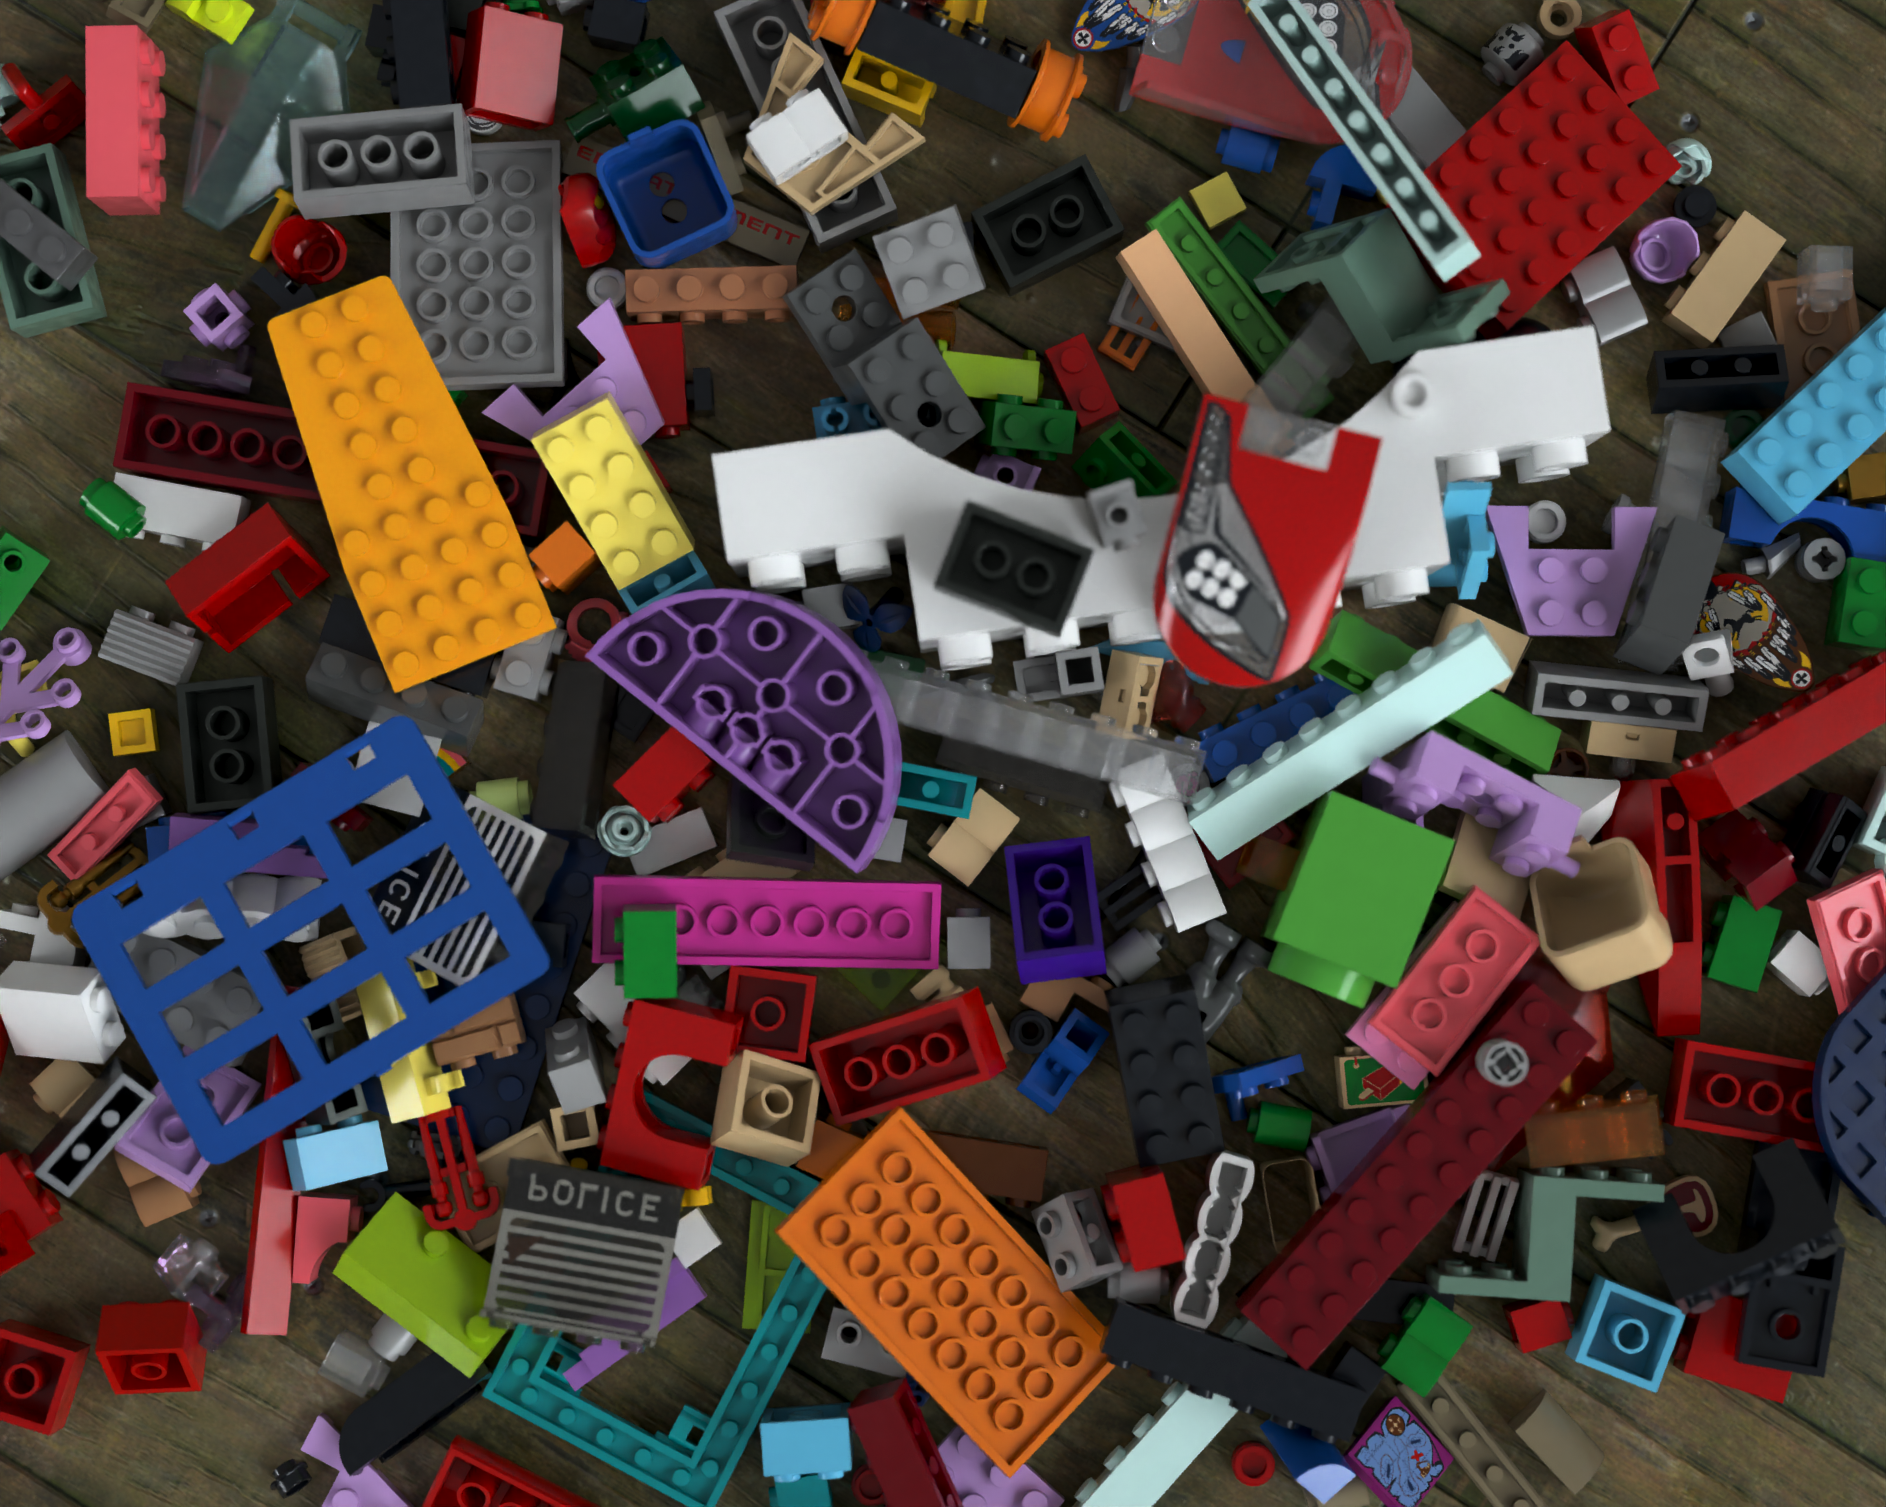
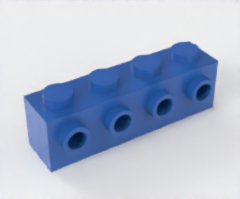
M1321 674L1313 676L1316 685L1300 691L1296 684L1274 695L1278 702L1277 704L1262 710L1258 703L1236 714L1239 723L1224 729L1221 722L1199 732L1198 735L1201 741L1192 745V748L1203 770L1206 772L1210 784L1227 777L1234 768L1242 764L1250 765L1261 758L1263 752L1272 744L1278 741L1286 742L1297 735L1300 728L1311 719H1322L1335 711L1337 704L1341 700L1356 693Z

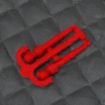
M459 1105L418 1117L424 1153L432 1182L430 1189L433 1199L436 1198L437 1200L436 1205L430 1204L423 1206L422 1209L426 1222L436 1230H448L457 1227L462 1231H470L475 1228L479 1220L496 1214L501 1205L498 1186L484 1190L483 1185L486 1184L484 1173L479 1169L463 1109ZM456 1116L465 1162L460 1164L456 1162L446 1118ZM435 1121L447 1167L440 1169L428 1123ZM468 1171L466 1178L469 1188H473V1204L476 1207H484L490 1203L488 1208L477 1212L468 1208L459 1173ZM450 1176L458 1211L453 1219L439 1221L435 1217V1213L439 1217L446 1218L454 1212L453 1205L447 1198V1195L450 1194L447 1181H443L444 1177Z

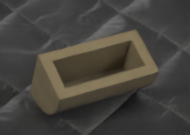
M1545 1389L1507 1423L1574 1495L1589 1482L1603 1462L1604 1452Z

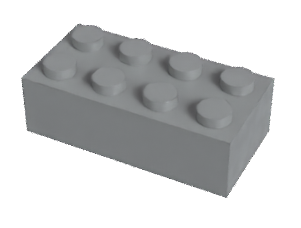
M461 103L289 119L293 197L305 220L475 204L470 124Z
M141 933L124 943L147 987L152 986L207 953L206 950L180 937L158 938ZM91 960L88 968H97L93 960ZM236 967L162 1011V1014L177 1041L196 1051L262 1012L264 1009L241 968ZM113 998L116 1010L121 1012L115 999ZM247 1053L225 1066L232 1068L242 1065Z

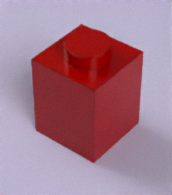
M1523 1299L1502 1306L1515 1348L1523 1354L1572 1338L1569 1326L1574 1324V1317L1568 1302Z

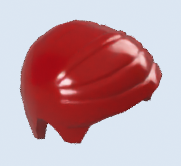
M302 215L287 217L277 226L271 239L272 254L278 268L287 278L298 284L314 285L330 282L345 266L347 256L345 239L338 229L323 221L305 220Z

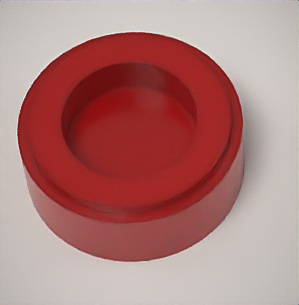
M1251 1440L1243 1442L1235 1448L1231 1456V1468L1241 1483L1253 1487L1260 1486L1272 1477L1275 1470V1460L1266 1445L1259 1441Z

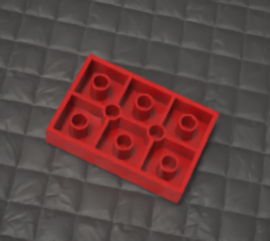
M1566 40L1423 171V174L1481 254L1480 258L1444 282L1391 206L1387 204L1383 209L1390 208L1428 276L1443 293L1503 278L1511 293L1498 306V314L1477 328L1486 340L1490 341L1496 340L1510 329L1673 176L1682 165Z

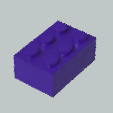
M1090 836L1005 846L1016 961L1021 984L1107 974Z

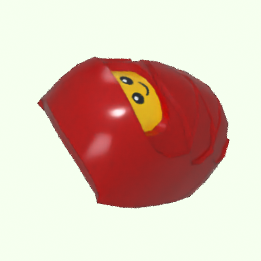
M576 173L568 176L558 186L562 198L560 213L583 269L608 261L616 247V227L612 209L598 189V177L590 173Z

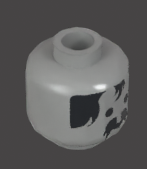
M1521 21L1518 25L1511 22L1506 23L1482 46L1481 57L1485 65L1481 70L1497 86H1500L1503 82L1511 86H1517L1544 61L1542 48L1545 43L1541 36L1525 22Z

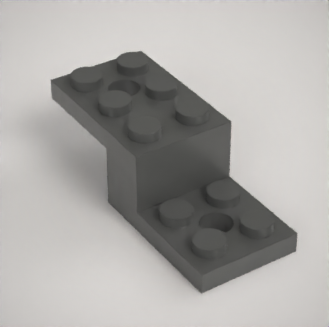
M856 249L849 251L782 296L851 406L867 402L883 429H890L928 454L942 459L986 428L918 317L901 322ZM837 297L845 298L852 307L851 316L847 321L838 320L832 312V304ZM922 403L932 405L936 411V420L931 427L923 426L918 420L917 411Z

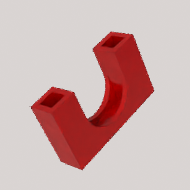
M635 998L634 1001L628 1002L623 1017V1026L628 1027L625 1043L621 1042L619 1044L614 1060V1067L619 1068L617 1083L611 1084L605 1107L611 1110L608 1125L604 1124L602 1126L597 1141V1149L602 1150L599 1165L696 1191L701 1190L710 1178L716 1146L710 1144L711 1137L671 1127L657 1118L645 1099L643 1088L644 1076L650 1062L665 1055H681L726 1067L736 1057L744 1020L743 1015L677 998Z

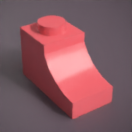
M306 1192L298 1196L292 1283L310 1284L316 1280L322 1260L330 1248L338 1242L348 1243L355 1238V1232H361L364 1211L363 1206H358V1195Z

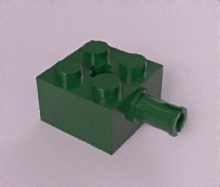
M663 36L658 39H648L641 42L635 47L632 54L619 61L611 60L600 66L596 74L589 77L598 94L596 96L597 101L572 116L564 118V121L577 143H580L584 138L609 124L612 127L616 126L625 141L628 142L627 135L647 126L654 130L673 120L686 119L705 108V105L683 63Z

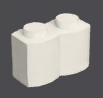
M819 88L810 93L807 89L795 93L786 101L785 104L788 108L775 116L770 112L766 113L749 126L751 132L746 135L747 143L776 186L789 180L812 162L824 157L848 140V130Z

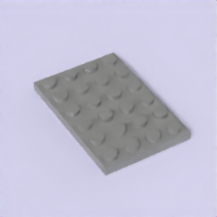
M560 140L471 143L475 204L391 212L390 279L448 391L508 389L513 384L519 388L565 386L563 219L560 213L562 198L558 190V186L562 183Z

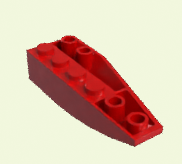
M1671 778L1620 781V790L1613 813L1600 829L1601 842L1616 837L1627 838L1633 842L1651 870L1659 910L1668 922L1673 942V952L1667 963L1659 968L1636 975L1655 1036L1699 1035L1702 989V907L1698 824L1691 817Z

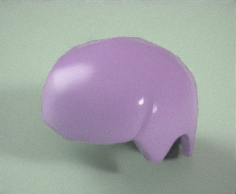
M1673 216L1655 219L1637 231L1629 249L1631 253L1629 258L1632 268L1643 280L1659 285L1676 281L1677 278H1682L1686 275L1692 262L1699 257L1698 234L1685 220Z

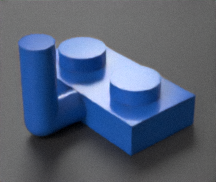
M1301 1054L1274 1057L1244 1067L1227 1069L1222 1074L1213 1076L1214 1094H1225L1231 1121L1248 1118L1243 1098L1258 1094V1085L1264 1084L1265 1089L1283 1086L1290 1083L1289 1075L1305 1071Z

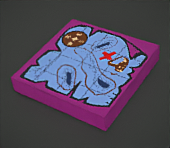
M1396 1396L1390 1397L1385 1401L1343 1454L1352 1470L1387 1507H1417L1454 1460V1457Z

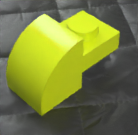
M166 0L165 6L173 13L201 30L209 31L230 45H233L255 11L243 0Z

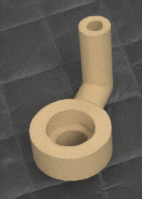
M1542 0L1543 4L1537 13V25L1541 33L1552 40H1563L1570 37L1574 33L1573 28L1579 26L1582 20V10L1576 0ZM1555 13L1560 14L1564 18V25H1554L1551 22L1550 16Z

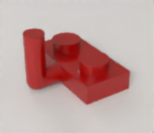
M6 63L2 67L1 73L17 97L26 105L0 126L5 135L20 151L47 143L54 145L86 119V95L67 74L39 95L28 83L16 64Z

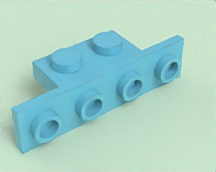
M1472 480L1447 482L1441 504L1450 563L1427 576L1429 587H1457L1459 599H1476L1480 583L1487 581V558H1493L1495 553V536L1493 532H1487L1485 518L1492 491L1491 482H1474Z

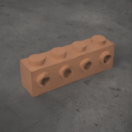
M796 265L625 270L626 313L631 321H637V325L660 324L668 320H679L683 325H701L705 323V319H722V322L726 324H742L748 322V318H765V322L769 323L788 322L790 317L795 316L782 296L799 285V274Z

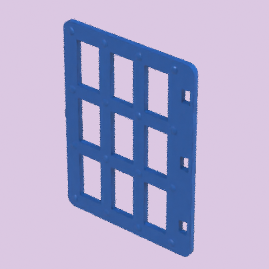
M395 716L81 902L76 906L72 914L73 926L201 1156L211 1164L228 1162L371 1076L376 1075L379 1077L393 1069V1063L542 976L547 971L550 963L547 950L420 728L413 719L406 716ZM370 745L376 758L355 770L347 758ZM408 775L432 819L353 866L329 821ZM254 814L260 827L239 839L232 826ZM302 837H305L329 881L250 927L226 883ZM447 843L471 888L392 934L370 896L368 889ZM138 883L144 896L123 907L116 895ZM201 898L226 942L152 986L147 987L124 943ZM343 904L368 949L289 995L264 951ZM486 912L508 950L510 957L431 1003L406 958L474 917ZM240 966L264 1010L186 1056L164 1018L162 1011ZM382 973L407 1018L327 1064L303 1019ZM278 1034L303 1079L224 1125L200 1080Z

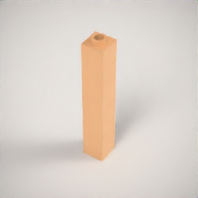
M1154 229L1120 251L1116 256V260L1132 282L1164 335L1172 344L1175 352L1202 394L1205 396V393L1250 404L1239 449L1282 460L1287 458L1285 452L1295 446L1158 230ZM1213 404L1212 410L1222 422L1224 413Z

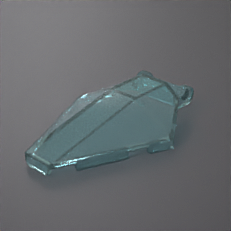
M277 0L276 7L272 13L242 30L233 45L222 41L205 51L182 210L220 233L221 230L245 213L251 214L275 197L274 194L277 188L286 189L293 184L289 119L350 114L346 62L361 38V29L350 23L347 25L342 24L304 0ZM295 14L335 38L337 44L334 49H330L319 40L290 24L288 20L291 15Z

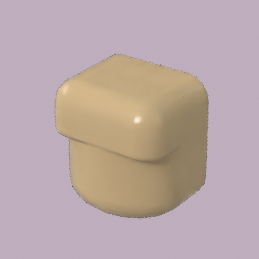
M1579 835L1572 839L1568 854L1566 855L1581 863L1580 869L1574 878L1570 879L1561 872L1546 867L1532 874L1529 887L1540 946L1566 982L1573 988L1582 992L1596 990L1659 968L1667 963L1673 952L1671 933L1667 920L1659 910L1651 870L1633 842L1627 838H1611L1590 846L1584 837Z

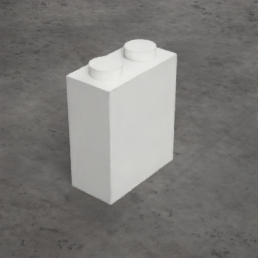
M13 961L0 975V1014L16 1055L105 1064L126 1038L112 994L97 968Z

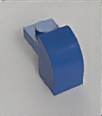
M1346 144L1329 149L1321 155L1306 179L1305 185L1321 189L1320 192L1313 190L1306 215L1313 217L1310 229L1315 230L1332 225L1340 194L1370 202L1376 193V185Z
M1074 1008L1054 1032L1049 1045L1037 1055L1016 1090L1051 1115L1076 1078L1090 1064L1110 1033Z

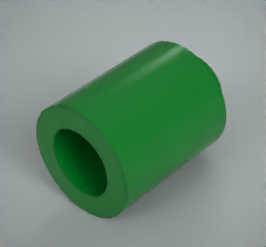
M1260 1100L1257 1108L1250 1107L1246 1133L1252 1134L1253 1143L1305 1152L1311 1129L1312 1111Z

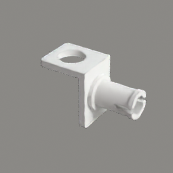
M1722 629L1693 635L1690 645L1682 653L1690 680L1705 679L1706 687L1710 690L1709 694L1711 696L1721 697L1727 695L1734 688V682L1730 676V673H1734L1730 630Z

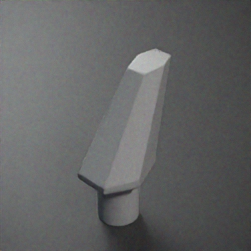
M1799 532L1768 547L1761 548L1758 557L1741 560L1742 573L1748 575L1763 573L1766 579H1770L1800 549L1801 539Z

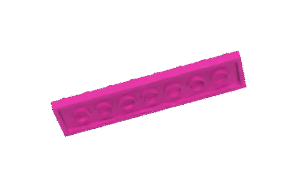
M594 874L592 963H615V960H624L623 943H615L614 917L623 916V904H676L677 964L938 969L941 911L940 881Z

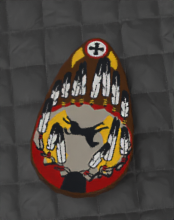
M1726 572L1713 575L1693 635L1729 629L1732 638L1734 669L1760 683L1781 690L1805 692L1811 689L1815 682V675L1807 645L1778 600L1761 582L1748 574Z

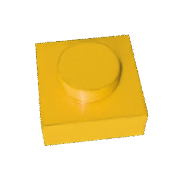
M147 708L108 714L113 756L120 757L160 751L155 709Z

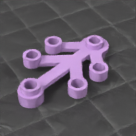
M70 627L59 630L53 639V650L21 682V663L26 657V650L15 638H6L0 642V660L3 663L0 698V744L2 741L30 737L32 739H40L46 736L50 731L51 722L38 709L56 706L70 708L80 701L81 690L69 678L58 680L50 690L36 691L63 664L76 666L89 658L92 652V645L81 630ZM15 649L11 655L6 656L9 651ZM71 690L68 695L61 697L65 691ZM26 712L20 721L5 723L13 714ZM40 721L36 727L31 728L33 723Z

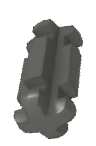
M413 1130L408 1139L409 1151L412 1155H418L419 1151H421V1156H425L420 1130ZM430 1131L437 1157L445 1159L439 1133ZM452 1135L451 1142L455 1158L458 1159L462 1145L460 1137Z

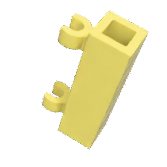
M406 958L423 989L438 985L435 972L425 970L416 973L413 960ZM382 973L356 987L369 1039L407 1018ZM432 1041L393 1063V1069L379 1076L392 1124L452 1107L448 1091L465 1086L461 1069L443 1074L441 1066H438Z

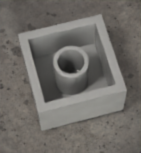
M956 204L883 231L872 237L903 319L983 290L986 287Z

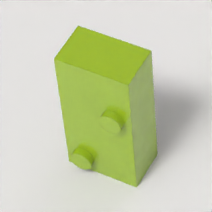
M396 1191L344 1251L332 1272L469 1378H471L517 1319L484 1313L493 1265L447 1230H436L429 1226L425 1220L424 1213ZM500 1271L499 1277L508 1278ZM498 1283L497 1290L532 1296L521 1287ZM496 1297L497 1304L502 1307L523 1310L528 1302Z

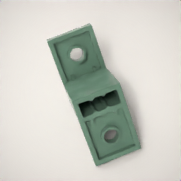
M1390 208L1301 233L1253 279L1261 294L1277 289L1284 293L1303 282L1308 281L1310 285H1314L1322 281L1371 364L1386 360L1396 363L1418 351L1469 343L1476 336L1475 330L1482 323L1498 314V306L1511 293L1502 278L1439 295Z
M1530 1161V1168H1517V1178L1520 1184L1515 1197L1511 1268L1507 1267V1263L1496 1261H1481V1268H1473L1470 1265H1464V1260L1439 1258L1438 1265L1426 1264L1425 1282L1438 1293L1570 1302L1576 1196L1664 1202L1665 1185L1653 1180L1652 1173L1642 1172L1640 1168L1616 1167L1615 1174H1608V1170L1599 1169V1166L1573 1164V1171H1565V1167L1556 1166V1163Z

